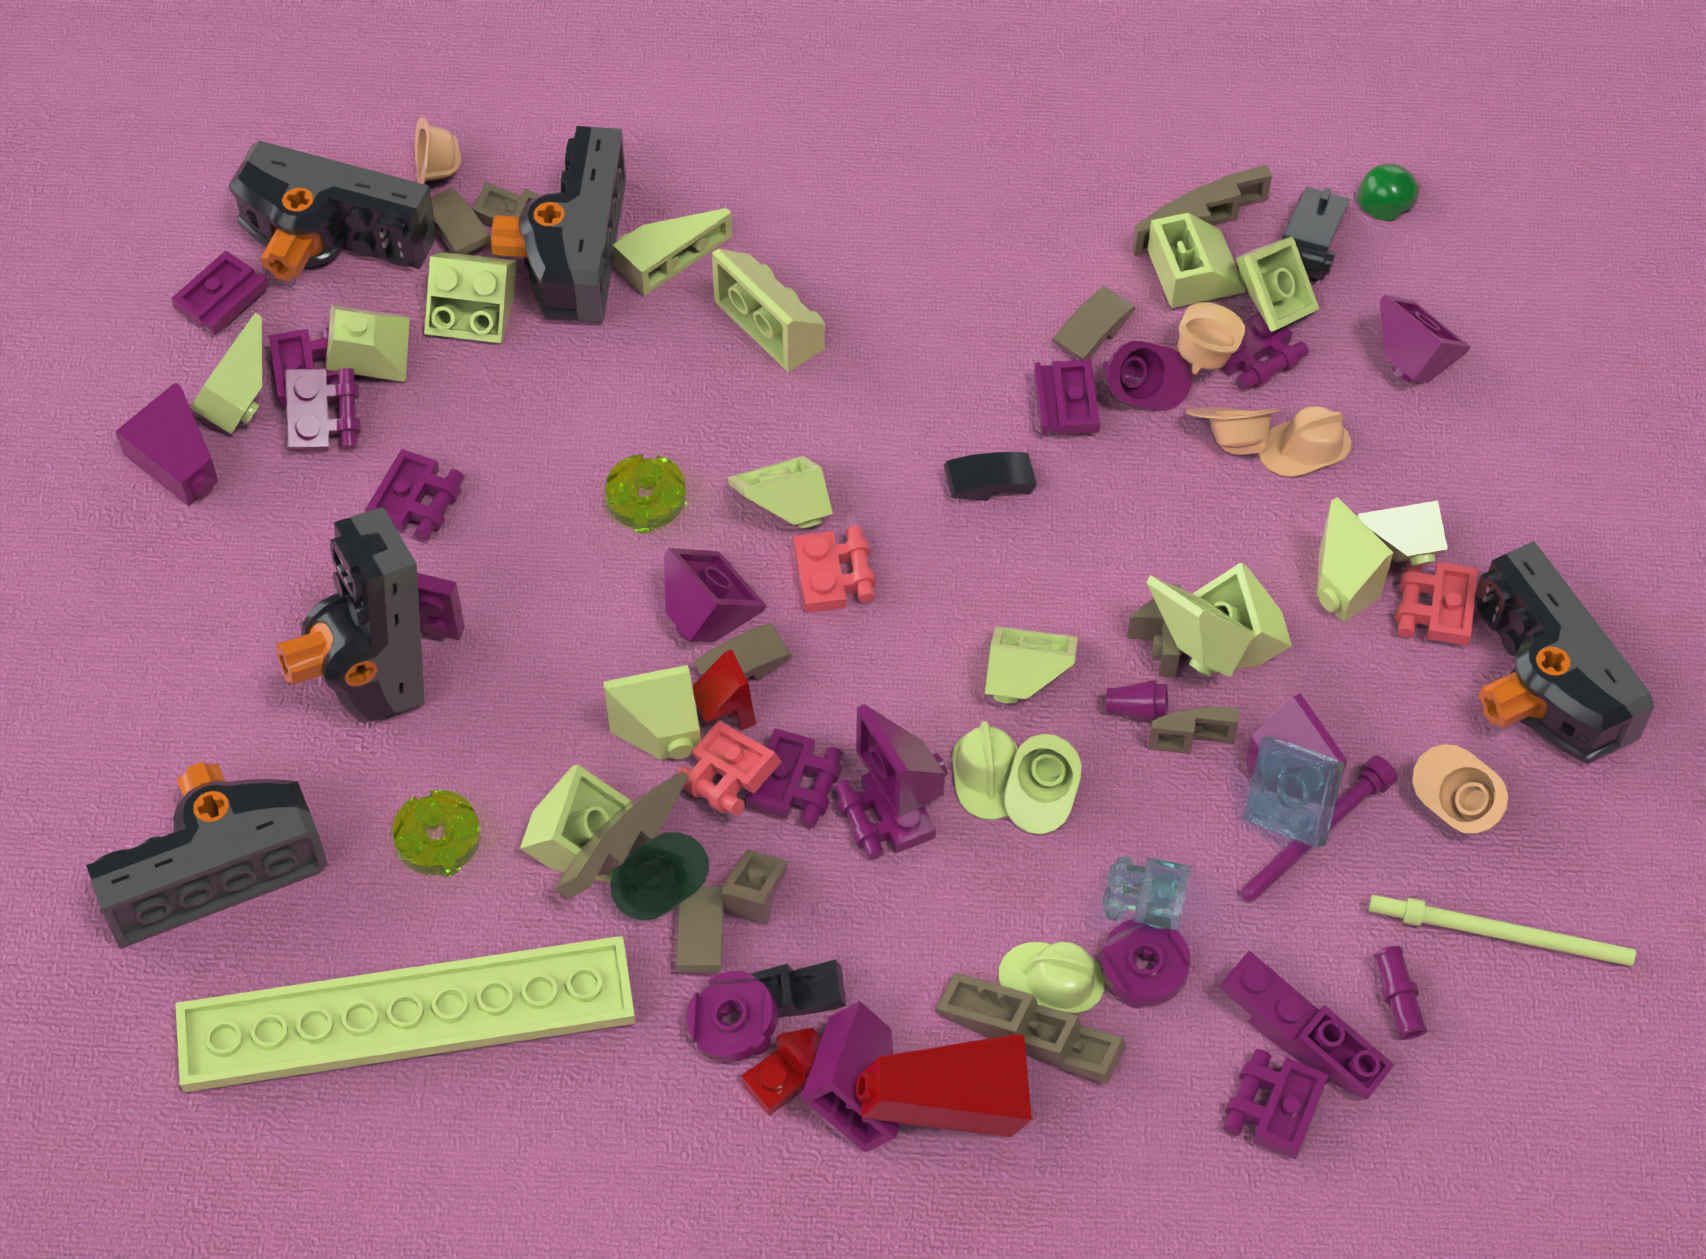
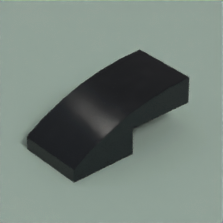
M1029 453L974 454L947 460L944 464L951 498L988 501L994 492L1031 494L1037 486Z
M836 959L793 970L788 964L750 973L768 988L776 1000L778 1018L813 1014L846 1007L842 967Z

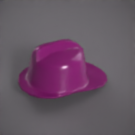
M1130 341L1121 345L1110 356L1109 361H1104L1102 364V368L1106 370V378L1110 390L1117 399L1128 404L1153 410H1169L1178 406L1187 397L1192 385V372L1189 362L1179 352L1144 341Z

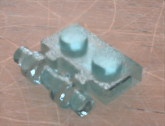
M1127 856L1117 858L1116 863L1109 870L1108 883L1110 886L1106 888L1102 899L1106 918L1113 921L1119 920L1122 913L1128 909L1136 911L1134 922L1148 924L1154 928H1167L1178 931L1191 866L1148 857L1146 867L1134 865L1133 861Z

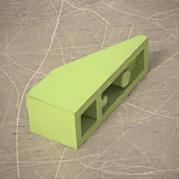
M727 208L644 224L631 233L624 234L612 245L615 270L643 296H646L732 238L731 212Z
M256 312L207 379L190 407L230 434L233 433L240 421L248 425L260 406L254 402L262 388V316Z

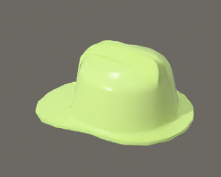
M982 721L979 728L973 729L959 739L953 748L952 763L955 788L960 804L968 813L979 819L997 820L1008 816L1004 803L1005 789L1018 747L1008 734L996 727H990L988 721Z
M1051 734L1032 736L1020 745L1014 757L1005 789L1004 803L1011 820L1017 827L1028 833L1045 834L1055 831L1066 821L1072 810L1081 779L1082 763L1078 752L1068 741Z
M1060 941L1054 944L1027 942L1011 949L1003 957L999 966V982L1001 986L1033 994L1038 1005L1066 1013L1078 1014L1090 1010L1100 1001L1105 990V981L1099 964L1081 946L1072 942Z

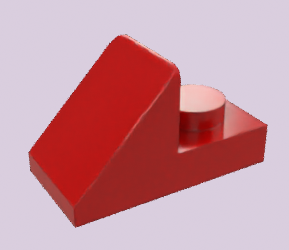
M731 649L724 652L693 684L692 688L695 703L705 722L724 715L727 718L734 716L740 729L744 730L757 723L748 681Z
M813 1027L780 1033L777 1036V1050L741 1076L742 1084L769 1116L804 1090L822 1039Z

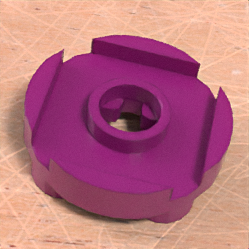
M1135 918L1119 924L1108 935L1101 954V974L1108 988L1117 997L1122 998L1127 1006L1139 1009L1145 1005L1154 1006L1165 1003L1174 998L1185 986L1189 973L1190 951L1182 935L1170 925L1164 923L1161 926L1156 923H1149L1150 919ZM1143 954L1146 959L1154 957L1156 961L1153 963L1152 969L1144 970L1137 967V955Z
M743 971L720 973L707 981L710 985L703 989L700 995L697 992L695 993L687 1010V1028L693 1040L706 1056L722 1062H737L767 1051L771 1044V1036L776 1029L778 1008L771 992L756 977ZM737 1007L742 1016L737 1023L729 1026L727 1022L722 1021L723 1016L730 1015L731 1008Z

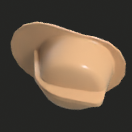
M425 117L419 118L415 132L417 183L424 184L427 181L449 177L458 170L461 164L458 139L445 128L428 125Z
M1198 302L1186 309L1179 324L1178 351L1185 360L1193 364L1192 374L1196 375L1201 368L1211 370L1222 368L1232 354L1239 349L1245 334V325L1241 318L1233 311L1210 302Z
M1309 406L1300 410L1292 420L1270 429L1267 450L1258 454L1261 463L1269 471L1279 476L1296 477L1344 460L1350 452L1351 439L1348 431L1343 427L1341 412H1333L1328 408L1320 406Z
M1196 407L1187 409L1186 413L1192 416L1209 418L1216 442L1231 454L1243 455L1261 453L1267 450L1271 413L1278 412L1280 409L1253 411L1224 407Z
M1442 744L1430 748L1419 757L1413 768L1412 783L1419 799L1452 828L1462 833L1479 834L1490 830L1501 821L1507 810L1509 795L1503 780L1472 753L1457 745Z

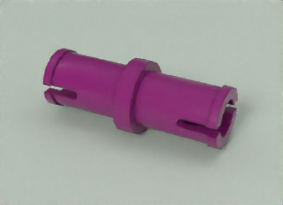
M1390 946L1377 951L1374 957L1377 960L1385 986L1382 995L1385 1003L1391 1005L1399 1031V1038L1401 1040H1410L1424 1035L1428 1030L1424 1024L1416 999L1419 990L1416 982L1410 980L1402 948L1400 946Z

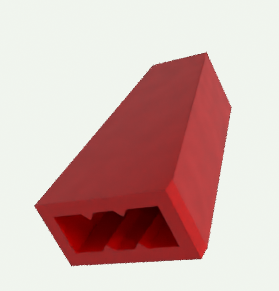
M1013 1034L879 1056L859 1074L856 1082V1096L858 1100H861V1117L1012 1137L1032 1120L1024 1035Z

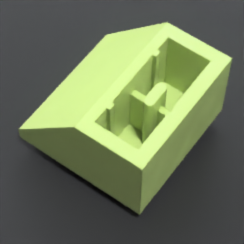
M1190 213L1151 220L1147 251L1171 308L1245 293L1246 287L1219 228Z
M439 252L430 256L424 334L502 343L514 300L517 261Z

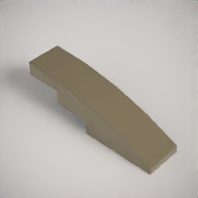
M1267 164L1234 173L1198 187L1158 209L1135 226L1132 248L1134 256L1148 253L1151 220L1190 213L1211 225H1217L1237 220L1239 207L1267 201L1272 174Z
M681 771L625 805L604 823L578 852L554 889L569 899L589 889L597 875L601 876L622 865L629 852L632 853L654 842L689 776Z
M956 972L936 1008L938 1014L987 1038L1013 1034L1024 1035L1027 1056L1109 1084L1126 1049L1123 1037L1082 1026L1079 1017L1076 1015L1038 1005L1033 994Z

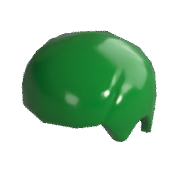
M1394 163L1381 164L1369 170L1365 175L1358 190L1357 200L1362 210L1372 217L1385 221H1394L1402 212L1407 211L1409 213L1417 202L1420 187L1414 175L1403 166Z

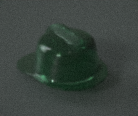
M680 832L660 834L630 853L624 863L614 869L610 881L611 897L617 908L628 917L638 920L656 919L668 913L678 904L696 893L705 883L709 873V857L703 845L692 836Z

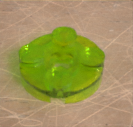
M643 454L633 455L618 462L608 474L605 488L607 508L617 521L632 527L636 533L646 534L654 528L670 523L686 506L684 475L674 462L665 457L656 455L655 460L651 458L643 459ZM643 487L646 490L654 488L651 496L642 497L639 496L638 488Z
M447 790L430 791V796H424L418 800L416 796L411 798L399 809L392 826L397 855L408 867L424 874H439L444 877L455 875L459 872L461 866L474 856L481 840L479 819L471 803L463 796ZM439 825L445 826L444 831L446 835L439 839H430V835L426 832L428 829L436 830Z

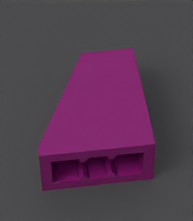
M178 383L172 384L116 430L123 454L187 506H190L198 498L207 495L213 486L219 482L210 453L182 387Z
M859 1001L829 1017L801 1099L865 1153L895 1139L898 1134V1123L861 1117V1100H858L856 1096L858 1076L877 1057L893 1054L891 1028Z

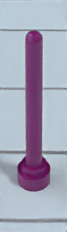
M1373 755L1360 767L1361 773L1358 775V782L1251 879L1241 890L1242 898L1247 902L1255 901L1369 794L1375 795L1378 792L1384 793L1398 779L1392 765L1381 756Z

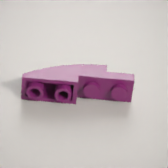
M1250 950L1218 986L1252 1016L1247 1022L1266 1038L1302 1064L1329 1074L1327 1080L1365 1100L1371 1096L1394 1067V1064L1326 1005L1320 1009L1316 1008Z

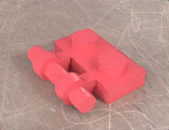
M849 527L846 530L848 541L843 544H836L834 531L793 536L805 613L846 608V594L857 592L858 599L862 603H869L875 599L873 588L876 586L874 570L869 568L867 558L871 552L869 542L863 537L861 527ZM852 562L853 572L842 575L840 563Z
M1408 561L1405 573L1400 576L1399 589L1403 594L1402 602L1396 608L1395 619L1399 623L1398 634L1405 638L1413 637L1415 626L1417 624L1428 625L1426 639L1468 646L1472 631L1478 568L1437 562L1434 575L1422 573L1423 565L1411 567V563ZM1419 594H1431L1430 605L1418 604Z
M718 721L691 751L698 760L697 765L692 770L683 767L677 774L683 771L689 776L684 785L687 793L696 798H706L709 800L710 806L721 813L729 812L737 816L742 813L745 807L744 801L737 797V793L742 788H745L754 794L780 765L781 760L774 751ZM719 773L724 777L716 785L712 783V778Z

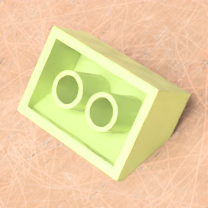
M717 249L712 252L715 303L788 373L825 349L826 327L821 316L815 311L810 312L800 302L797 294L791 288H785L775 278L767 265L760 264L747 253Z

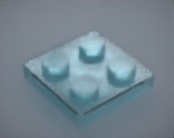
M1272 736L1262 737L1243 819L1316 848L1325 846L1345 763Z

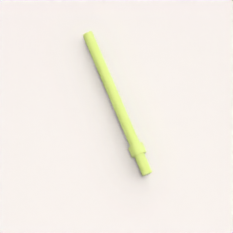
M1371 894L1369 901V912L1402 918V923L1420 927L1421 923L1631 967L1635 961L1636 949L1426 906L1424 900L1407 897L1406 901Z

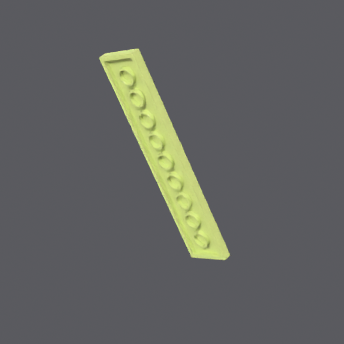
M623 936L175 1003L179 1076L183 1093L636 1024Z

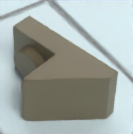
M1172 584L1181 589V584ZM1153 598L1131 615L1127 637L1129 639L1153 640L1152 659L1159 660V676L1176 677L1180 649H1178Z
M746 850L723 885L722 896L727 914L761 924H768L774 894L786 876L788 861Z

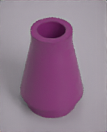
M1151 680L1117 688H1107V713H1118L1150 721L1168 714L1167 684H1157V680Z

